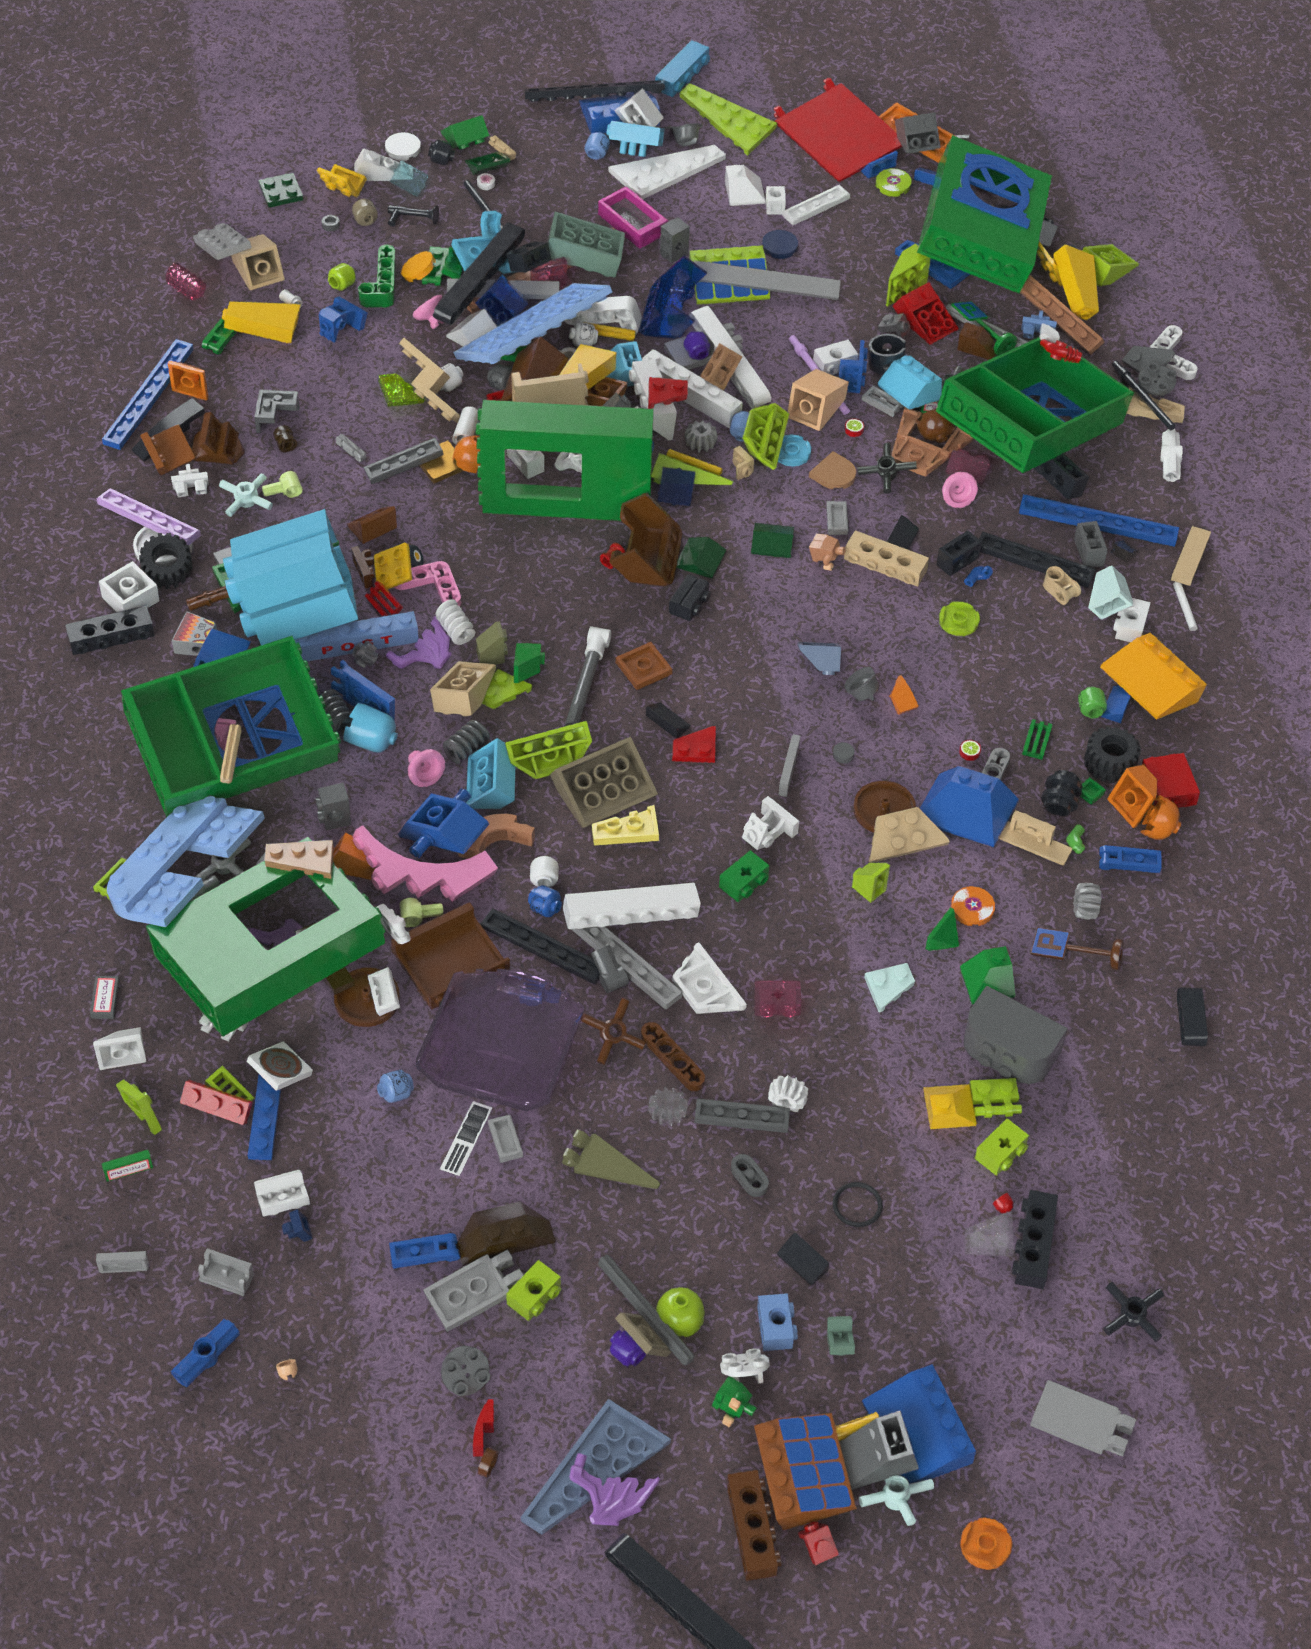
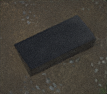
M901 515L887 542L908 550L919 528L905 516Z
M661 702L646 707V716L676 739L691 727L689 723Z
M796 1232L790 1236L777 1252V1255L811 1286L828 1272L829 1262Z

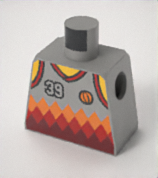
M186 612L172 639L174 653L197 656L210 630H217L216 624L213 621Z

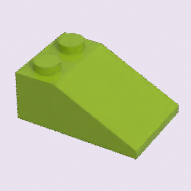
M1112 244L1088 246L1082 250L1094 255L1096 284L1098 286L1111 285L1139 265L1138 262Z

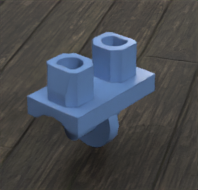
M1040 310L1039 315L1031 314V318L1023 316L1021 327L1023 338L1033 339L1034 332L1040 333L1042 323L1056 329L1057 322L1049 321L1050 317L1043 316V310Z

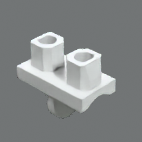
M186 464V470L179 471L177 476H171L173 489H175L178 497L188 496L187 488L195 487L197 495L207 494V485H209L207 472L199 473V469H190V464Z

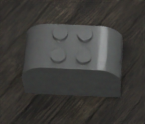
M986 986L969 1011L963 1044L967 1053L978 1060L983 1066L997 1070L1006 1078H1016L1017 1082L1033 1084L1046 1077L1061 1054L1068 1028Z

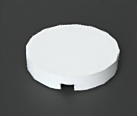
M410 133L393 134L385 142L386 153L396 160H409V157L413 156L414 158L420 153L421 143L415 135Z

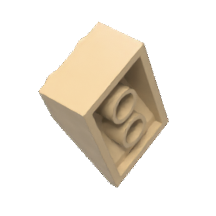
M458 661L430 689L434 712H441L446 715H472L483 702L496 670V665Z

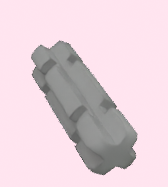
M344 434L336 437V444L343 447L352 457L355 456L358 462H362L367 458L366 452Z

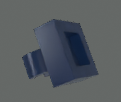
M298 1209L290 1212L291 1222L282 1225L284 1235L288 1234L289 1239L299 1237L303 1242L313 1239L307 1217Z

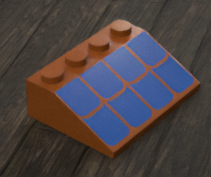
M832 1413L778 1418L754 1426L776 1520L783 1530L857 1509Z

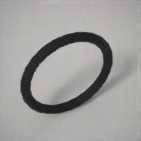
M852 1182L840 1187L836 1191L832 1202L836 1216L843 1223L853 1227L871 1225L880 1217L883 1209L879 1193L872 1186L861 1182ZM852 1187H861L869 1190L876 1197L878 1203L876 1214L864 1222H853L846 1219L839 1212L837 1204L838 1198L843 1191Z

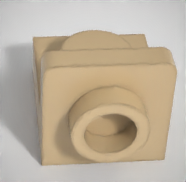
M741 446L734 448L733 464L736 467V479L740 480L744 477H749L754 472V459Z

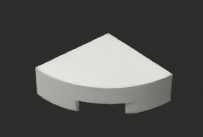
M1042 323L1040 340L1046 339L1049 342L1055 343L1056 340L1060 339L1058 332L1054 328Z

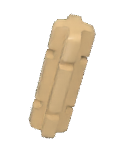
M494 135L489 138V144L500 153L509 157L510 161L516 158V152Z

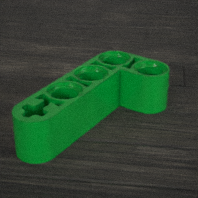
M382 245L378 249L377 282H366L359 285L358 295L361 306L390 307L394 304L396 259L393 246Z

